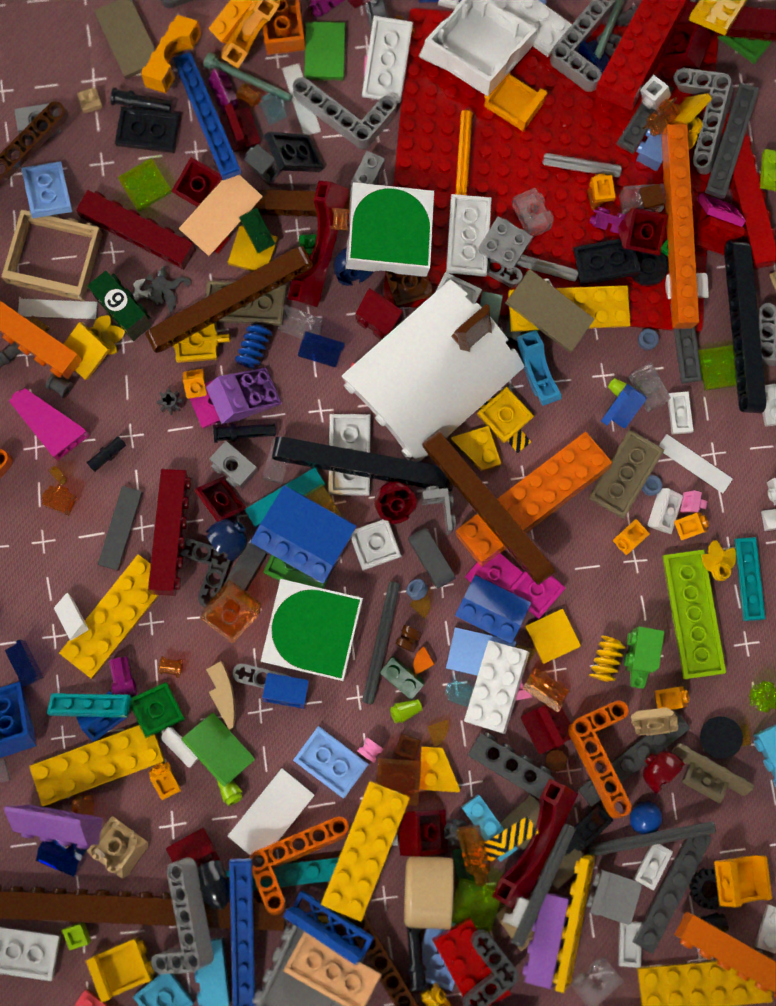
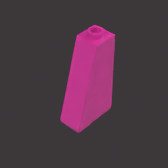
M26 388L16 391L9 400L11 405L57 461L90 436L84 428Z

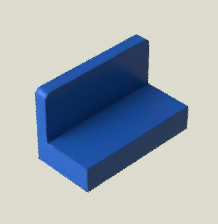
M627 384L601 422L608 426L612 420L625 429L647 397Z
M268 673L262 696L263 702L305 709L309 681Z
M76 716L82 731L92 742L126 719L122 717Z

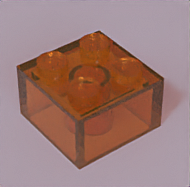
M229 579L203 608L200 619L231 643H234L259 616L262 604Z
M378 758L376 783L409 796L410 799L407 805H418L421 761Z

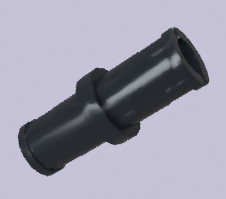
M117 436L106 447L102 446L100 452L86 463L96 472L108 460H113V456L127 445Z

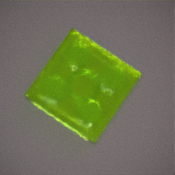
M152 158L117 177L138 212L172 193L171 188Z
M733 345L698 350L704 391L737 386Z
M460 878L452 905L451 922L458 924L470 917L475 928L491 932L500 901L491 897L496 887Z

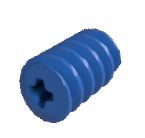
M250 324L251 326L246 328L248 333L243 336L245 341L241 342L242 348L238 349L240 356H236L235 361L244 367L256 369L254 364H261L256 358L264 356L259 350H266L262 343H269V339L265 335H272V332L263 326Z

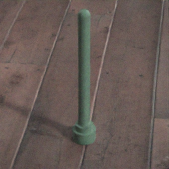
M616 0L595 51V60L601 59L623 3L627 0Z
M209 52L206 55L204 67L210 70L215 68L222 70L286 101L292 99L290 93L221 62L216 54Z

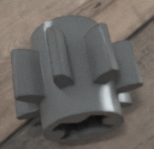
M168 388L166 393L160 392L161 400H157V404L163 405L160 409L162 412L167 410L172 415L175 410L181 411L179 404H182L183 400L178 398V391L172 393L170 388ZM172 398L173 401L171 402V405H168L167 402H169V399Z
M452 819V824L448 823L444 828V838L448 840V844L462 847V842L467 843L470 838V828L466 827V822Z

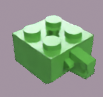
M637 627L631 630V633H628L626 645H629V651L625 653L623 665L626 666V671L630 672V687L644 689L649 673H653L659 668L664 631Z

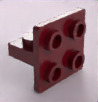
M232 103L224 105L226 114L219 116V119L233 152L260 144L261 140L249 108L234 110Z
M554 699L520 717L538 754H542L552 748H557L571 739L568 733L570 722L558 699Z
M205 828L195 831L166 848L172 863L185 858H191L198 868L210 861H221Z

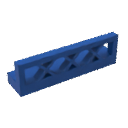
M303 890L300 891L293 906L288 908L283 916L355 966L363 960L374 940L373 936L334 910L322 906L320 901ZM303 898L310 903L312 911L305 912L299 908ZM325 912L328 915L329 923H321L317 913ZM343 924L348 935H339L335 925ZM359 935L367 940L363 949L355 945L354 936Z

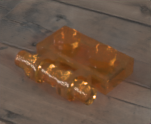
M536 667L533 668L522 688L557 713L562 708L570 691L563 686L562 682H556L548 676L547 672L544 670L540 671Z

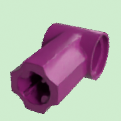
M128 657L109 660L113 678V694L130 695L131 697L138 695L135 680L131 675Z

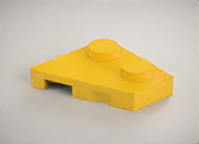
M489 426L451 437L452 443L456 444L480 471L501 466Z
M421 747L419 790L460 793V788L443 748Z

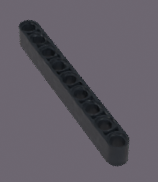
M728 240L724 247L738 406L742 413L761 414L766 409V392L751 244L745 241Z
M275 438L272 459L276 461L388 482L398 481L421 488L439 486V489L448 488V492L453 490L452 482L437 465L293 438Z

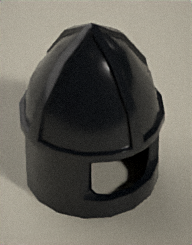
M210 861L197 868L200 890L204 903L212 908L222 910L230 899V877H228L222 861Z

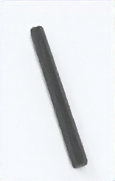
M390 581L388 584L362 702L366 704L374 703L400 584Z
M713 821L589 844L588 851L590 855H603L715 834L716 827Z
M564 824L513 936L512 943L516 946L524 947L575 832V828L571 825Z

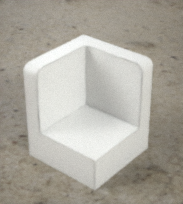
M518 898L513 914L505 913L502 922L518 928L529 901Z

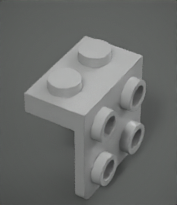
M497 217L480 244L478 251L503 267L512 270L524 250L527 251L533 236L527 231L517 228L510 221Z
M439 486L427 487L422 492V505L443 503L446 535H450L452 529L456 527L455 515L450 512L453 506V495L448 494V488L439 489Z
M601 869L600 874L596 873L593 881V886H596L594 894H590L586 907H589V913L626 925L631 924L642 888L641 883Z

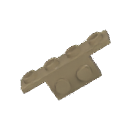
M679 743L671 751L688 765L682 783L718 803L723 801L727 788L742 796H746L754 788V785L745 778L733 774L727 768L710 761L708 757L701 756L686 745Z

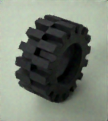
M707 868L706 870H700L701 872L699 873L696 872L694 874L695 877L691 879L692 884L689 885V889H691L690 895L694 898L693 900L709 910H717L718 907H724L719 904L718 892L714 897L709 898L704 895L702 890L704 883L711 880L717 884L716 871Z

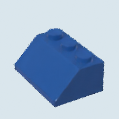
M475 574L455 616L512 644L531 602Z

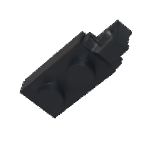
M600 804L574 826L575 832L565 852V856L574 849L577 852L585 849L614 821Z

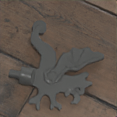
M162 266L161 270L158 271L156 279H153L150 274L148 278H145V280L152 282L150 285L145 284V290L153 288L151 292L153 295L150 296L148 294V298L152 299L156 305L159 302L163 304L161 296L163 293L169 312L172 313L173 307L176 306V296L169 289H175L181 282L189 286L191 281L183 277H178L172 282L165 280L167 274L165 271L166 267Z

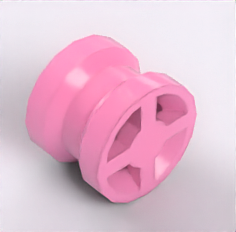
M367 737L364 746L359 748L358 752L375 763L377 760L376 756L382 753L384 749Z

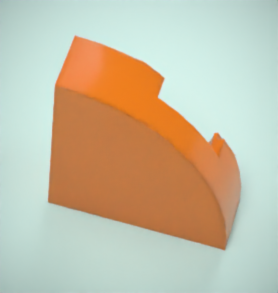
M422 647L414 658L413 668L416 675L434 665L425 647Z

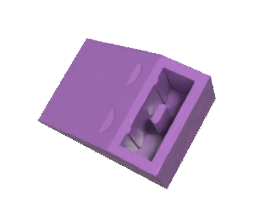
M266 368L218 376L206 387L222 424L238 421L282 404Z

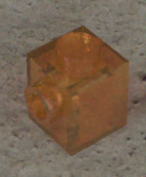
M57 484V487L50 485L43 492L41 500L43 501L42 505L46 508L69 516L77 497L69 493L68 488Z

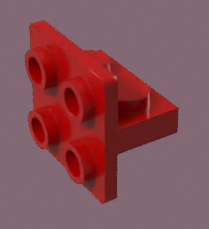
M701 208L699 210L694 245L724 255L726 242L744 236L745 228L708 215Z

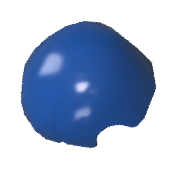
M650 801L638 802L630 812V825L640 835L656 832L662 824L660 809Z

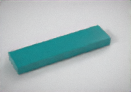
M313 468L289 482L286 486L308 497L326 486L316 468ZM283 487L244 509L255 528L260 525Z
M756 537L734 539L743 621L765 620Z
M51 693L47 714L49 716L128 718L132 697L130 695Z

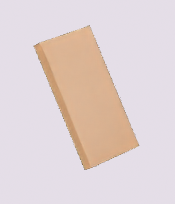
M240 175L222 180L179 229L210 256L240 223L238 217L251 211L263 196Z
M305 931L283 970L343 1006H366L382 975L361 962L355 966Z

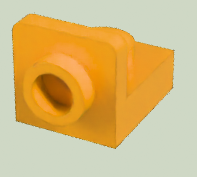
M598 174L592 177L589 186L593 191L594 203L614 201L616 197L612 175Z
M203 368L184 371L183 384L186 398L206 396Z
M701 512L674 521L681 540L708 532V519Z
M635 519L613 539V542L625 555H628L650 533Z
M684 686L655 690L658 709L668 708L673 710L688 707L689 694L684 689Z
M169 762L159 763L149 771L150 780L161 800L181 791L171 771Z

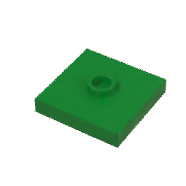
M167 682L131 698V710L145 739L185 720Z

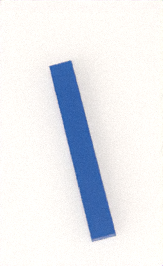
M188 52L174 57V64L223 181L242 174L192 53Z
M230 859L233 1006H255V1003H253L255 996L252 859Z

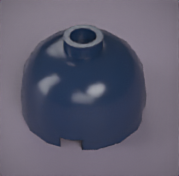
M347 247L344 248L335 257L333 265L338 282L346 286L353 285L352 282L358 279L359 283L364 282L374 271L345 269Z
M228 519L217 521L206 530V532H209L207 538L211 545L220 554L223 551L228 554L226 557L228 560H236L246 548L247 537L244 533L246 529L238 521L236 523Z

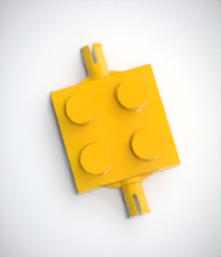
M216 322L173 345L176 362L217 360L218 343L230 342V334L218 335L216 332Z

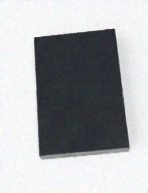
M121 107L115 145L174 153L180 115L177 113Z
M268 131L264 135L280 171L321 172L324 169L308 134Z
M621 238L573 247L581 286L641 275L636 251L624 249Z

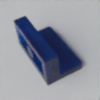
M595 39L589 43L583 40L580 42L577 53L598 67L602 75L610 59L605 52L600 60L597 58L595 51L598 43Z
M305 331L297 356L336 367L340 352L343 351L345 343Z
M19 639L16 641L17 644L6 649L5 652L22 687L25 688L44 677L26 641Z
M55 839L52 842L42 841L38 847L36 861L75 877L79 871L81 860L88 849L77 848L76 843L61 845Z

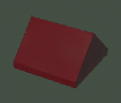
M190 157L171 192L198 207L223 179L220 173Z
M631 208L617 227L623 248L660 256L668 215Z
M224 476L194 490L216 521L233 520L246 509V506Z

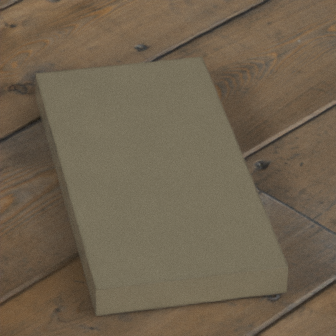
M117 0L94 10L125 79L140 74L143 67L149 62L151 54L155 49L132 0Z
M531 269L528 270L505 302L569 353L573 351L594 321L593 317Z
M207 281L205 298L233 282ZM282 285L217 322L283 326L287 286Z
M629 429L611 459V468L600 477L588 499L619 518L624 519L663 454L664 449Z
M530 795L500 822V825L506 830L528 816L536 827L540 804ZM531 838L519 845L523 851H525ZM574 849L570 854L564 855L552 882L557 890L575 874L576 861H580V858L585 856L581 851L577 852ZM547 858V860H546V862H545V864H544V866H543L541 872H543L544 867H545V865H546V863H547V861H548V858Z

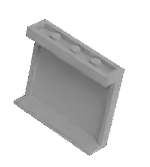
M291 924L290 927L285 928L281 937L284 941L280 948H276L272 956L274 961L271 970L267 969L262 981L265 982L261 991L258 990L254 996L253 1003H255V1006H343L283 971L304 933L299 927Z

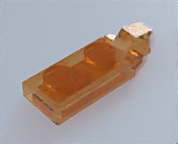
M480 826L459 827L457 834L466 870L470 872V875H474L477 887L485 886L489 882L488 873L490 872V866Z

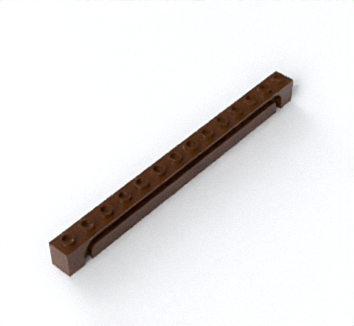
M0 885V919L177 926L172 896L168 892L161 893V896H152L153 892H140L139 895H131V891H118V894H109L110 890H96V893H88V889H75V892H66V888H53V891H45V887H32L31 890H23V886H10V889H2V885ZM253 896L254 930L284 931L286 919L283 916L286 912L287 902H285V908L282 913L271 915L266 910L264 902L260 901V897ZM277 898L269 902V907L272 909H277L281 905V901ZM230 899L222 910L212 908L204 903L208 928L231 929Z

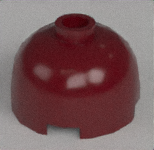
M398 481L388 482L378 489L374 505L381 519L389 521L390 524H399L409 519V515L417 507V499L414 492L406 484Z
M662 751L657 755L651 753L644 760L646 763L643 769L644 781L656 794L662 790L660 786L670 783L686 763L676 754L669 751Z

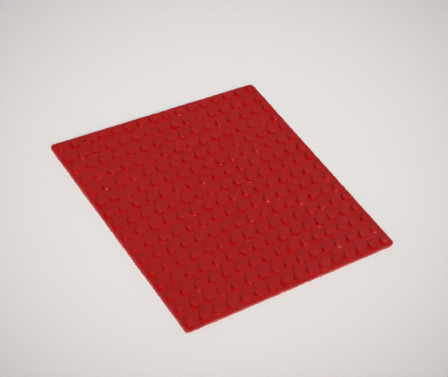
M410 9L409 21L413 22L402 90L393 187L434 191L431 260L428 272L433 294L436 292L446 272L451 195L456 194L461 112L463 110H470L472 112L467 195L491 198L490 228L496 218L500 217L510 221L517 228L523 229L533 236L527 251L524 250L523 255L577 270L573 247L620 239L618 233L610 231L611 223H608L606 230L593 227V224L589 223L591 216H596V212H593V209L598 210L599 207L610 210L609 214L617 216L618 213L627 215L631 208L644 210L639 189L660 184L665 201L663 162L659 169L655 171L636 161L639 155L638 152L635 151L632 154L616 145L641 105L642 95H640L633 111L596 96L597 89L594 91L584 90L551 65V54L547 57L532 46L514 66L510 74L536 92L543 89L547 92L544 104L526 129L522 131L484 106L485 94L448 70L419 57L427 37L453 11ZM600 24L577 51V53L598 67L601 75L612 57L611 55L603 54L600 60L594 59L597 49V38L604 32L606 27L604 24ZM615 25L611 34L622 37L628 26L619 27ZM711 36L700 69L698 70L716 72L718 36ZM568 40L570 43H576L573 40ZM657 63L651 77L655 75L674 89L671 97L666 101L652 123L653 126L656 125L658 120L664 122L687 97L698 95L680 92L674 81V75L678 69L661 63ZM572 66L574 69H579L578 66ZM587 77L591 81L595 80L592 77ZM683 78L680 83H686L689 78ZM704 80L699 85L704 86L708 81ZM705 106V107L700 111V113L696 116V117H698L699 119H701L702 122H703V118H704L706 106ZM713 122L709 124V127H713ZM644 136L642 141L646 142L648 137ZM712 140L706 141L704 146H710ZM697 141L689 150L694 242L699 210L702 208L697 199L700 194L710 196V194L705 193L711 174V172L700 174L694 166L693 156ZM545 153L620 165V176L612 177L615 200L594 203L593 191L590 189L589 184L592 177L598 174L544 165L543 158ZM706 159L701 160V161L699 162V165H700V166L706 165L707 162H708V160H706ZM665 203L662 206L645 209L666 215ZM667 226L665 229L662 245L667 240ZM695 246L696 273H705L707 250ZM492 263L490 270L499 272L501 266L498 263ZM515 265V267L521 270L523 279L530 269ZM504 268V272H503V274L501 275L502 277H504V274H505L506 271H507L506 268ZM532 270L542 279L548 278L554 288L628 286L629 327L673 331L670 309L671 299H668L665 288L667 275L661 283L651 287L641 286L634 282L631 277L581 286L579 276L576 281H571ZM385 273L383 297L395 305ZM449 273L482 289L476 301L479 305L482 292L503 295L499 315L510 316L509 306L505 302L509 298L508 291L515 290L516 287H508L489 275L475 276ZM516 274L509 275L510 281L516 279ZM428 298L402 304L398 307L418 308ZM698 298L699 323L695 326L696 333L701 332L703 328L704 298Z

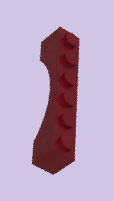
M318 181L313 200L318 220L316 242L310 257L313 267L292 279L287 299L304 305L318 307L329 263L332 258L334 244L337 240V233L342 221L345 203L347 202L348 188L329 181Z
M549 778L540 797L539 815L536 823V829L539 833L531 837L528 846L519 860L508 872L501 876L491 897L513 909L518 898L528 899L578 793Z

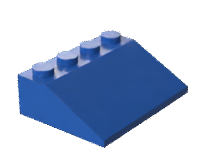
M284 485L260 523L251 543L324 584L330 577L357 525Z
M20 681L0 688V758L37 746L32 719Z

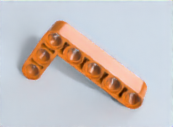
M619 700L579 717L568 727L569 736L607 813L615 819L629 814L631 803L596 733L627 717L628 706ZM613 707L619 709L620 717L614 715ZM594 716H599L602 719V725H598L595 722ZM576 724H580L583 727V734L577 732ZM586 743L592 745L593 753L587 752L585 748ZM596 763L602 765L603 773H599L596 770ZM606 783H610L612 785V793H609L605 789ZM616 802L622 805V813L617 812L615 809Z
M332 818L259 849L250 855L249 859H252V873L268 913L279 915L285 908L284 898L272 869L346 838L349 825L345 818ZM336 824H342L345 830L342 833H336L333 827ZM322 832L325 838L320 842L315 841L313 838L314 834ZM296 841H303L305 843V847L302 850L294 849L293 845ZM277 849H282L285 852L284 857L281 859H276L273 856ZM256 858H263L265 863L262 867L258 868L253 865V861ZM264 878L272 879L273 884L269 888L261 886V881ZM277 898L281 901V905L277 909H272L269 907L270 900Z

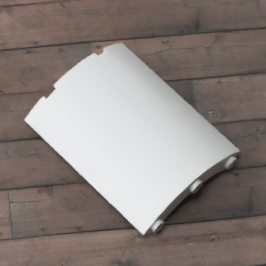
M451 279L342 375L346 390L350 394L355 393L376 414L375 419L381 426L385 425L403 448L402 454L408 460L412 458L417 462H420L428 455L422 446L424 441L438 431L447 438L525 367L514 348L510 350L506 344L508 338L492 318V333L488 332L470 348V352L460 350L459 345L451 336L458 327L482 307L477 302L473 305L466 298L468 293Z

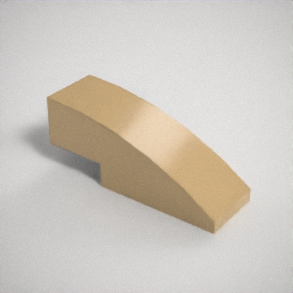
M220 661L206 669L216 687L209 694L228 729L232 730L235 728L236 720L234 690L224 663Z

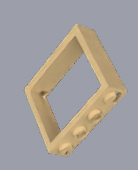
M21 210L1 277L6 284L84 301L103 234L98 226H94L91 223L82 224L72 218L64 220L56 215L32 219L29 210ZM30 224L91 238L78 287L16 272Z

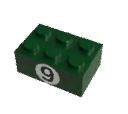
M105 270L87 285L95 299L133 342L152 327L149 322L151 318L147 314L146 309L140 303H137L132 293L123 287L121 281L114 273L110 275Z

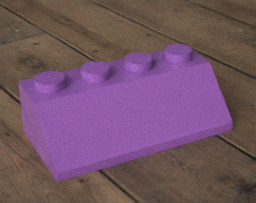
M30 804L5 806L4 808L13 832L21 833V837L34 838V836H39V840L52 842L55 839L61 845L76 843L77 848L90 849V845L99 844L103 818Z
M547 893L538 918H536L532 927V931L535 934L534 939L530 940L528 945L529 963L526 962L523 969L526 983L548 989L556 986L553 983L556 970H559L561 963L557 961L559 950L563 948L565 942L562 939V932L564 926H567L569 918L566 917L568 904L572 903L573 897Z

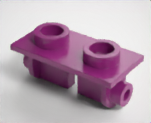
M310 0L311 4L307 8L313 7V15L316 18L318 16L322 17L331 10L328 2H331L333 7H336L345 0Z
M216 68L213 69L209 78V86L213 89L216 102L224 114V105L232 103L235 109L238 107L239 101L234 90H226L232 87L227 73H224V71L217 72Z
M599 207L598 210L593 209V212H596V216H591L589 222L593 224V227L606 230L608 223H611L610 231L619 234L617 227L626 216L625 214L618 213L617 216L609 214L610 210L602 207Z

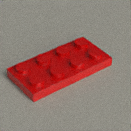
M470 917L451 927L450 930L448 929L432 938L463 997L469 990L492 973V970L471 943L472 934L477 930ZM479 937L478 942L484 946L485 950H487L481 937ZM490 956L489 961L491 963H494L492 957ZM489 983L485 987V992L488 994L496 990V985L493 983ZM509 989L488 1006H492L511 995ZM478 992L480 997H482V999L484 1000L485 997L483 996L482 992ZM470 999V1005L476 1006V1000Z

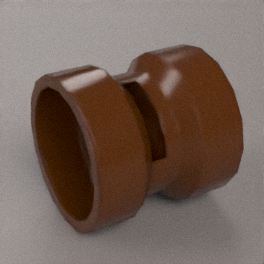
M404 625L401 630L402 635L397 638L395 644L413 653L416 648L415 644L417 640H420L422 633Z

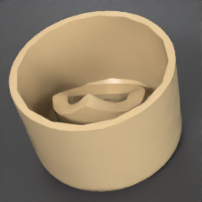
M409 857L406 861L405 925L409 928L450 930L453 898L452 858Z

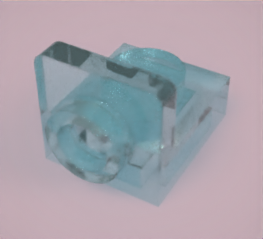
M269 93L261 97L262 101L258 103V106L261 107L268 125L287 118L278 95L272 96Z
M453 679L452 684L447 683L444 695H447V701L468 707L474 687Z

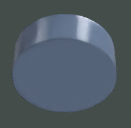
M645 329L638 336V344L644 350L654 349L659 342L658 334L652 329Z
M650 475L641 490L648 496H655L661 491L662 482L657 476Z
M415 579L409 583L406 592L411 599L420 600L426 595L428 586L422 579Z

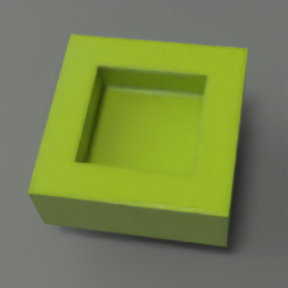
M85 922L65 927L62 930L69 950L88 945L92 942Z

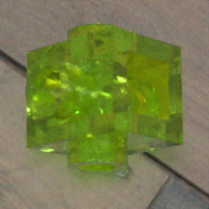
M762 681L761 684L753 685L749 693L750 706L757 707V711L769 713L770 710H776V687H774V683ZM766 693H769L768 700L765 698Z

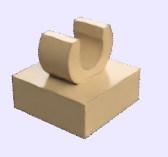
M96 87L77 93L84 114L103 108Z

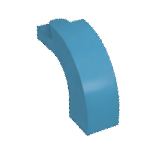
M534 330L518 336L517 342L520 357L525 366L524 371L534 395L538 397L542 406L560 400L561 393L548 369L544 344L537 331Z

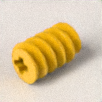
M602 635L601 638L606 642H599L598 645L603 650L596 651V654L601 658H594L593 661L598 666L591 667V670L596 674H589V676L604 682L615 681L616 679L611 673H618V670L613 666L621 664L616 657H623V654L618 650L625 649L626 647L619 640Z

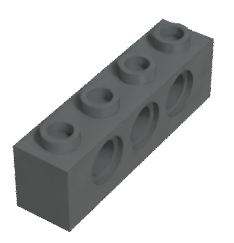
M487 732L484 735L479 733L467 756L540 800L549 778L554 780V777L550 775L552 771L542 765L539 768L532 765V759L524 754L521 757L514 754L515 749L506 743L503 746L496 743L497 738ZM492 747L496 748L499 752L495 760H491L487 755L488 750ZM511 758L517 762V767L513 771H509L506 768V762ZM527 770H533L535 773V779L532 782H527L524 778Z

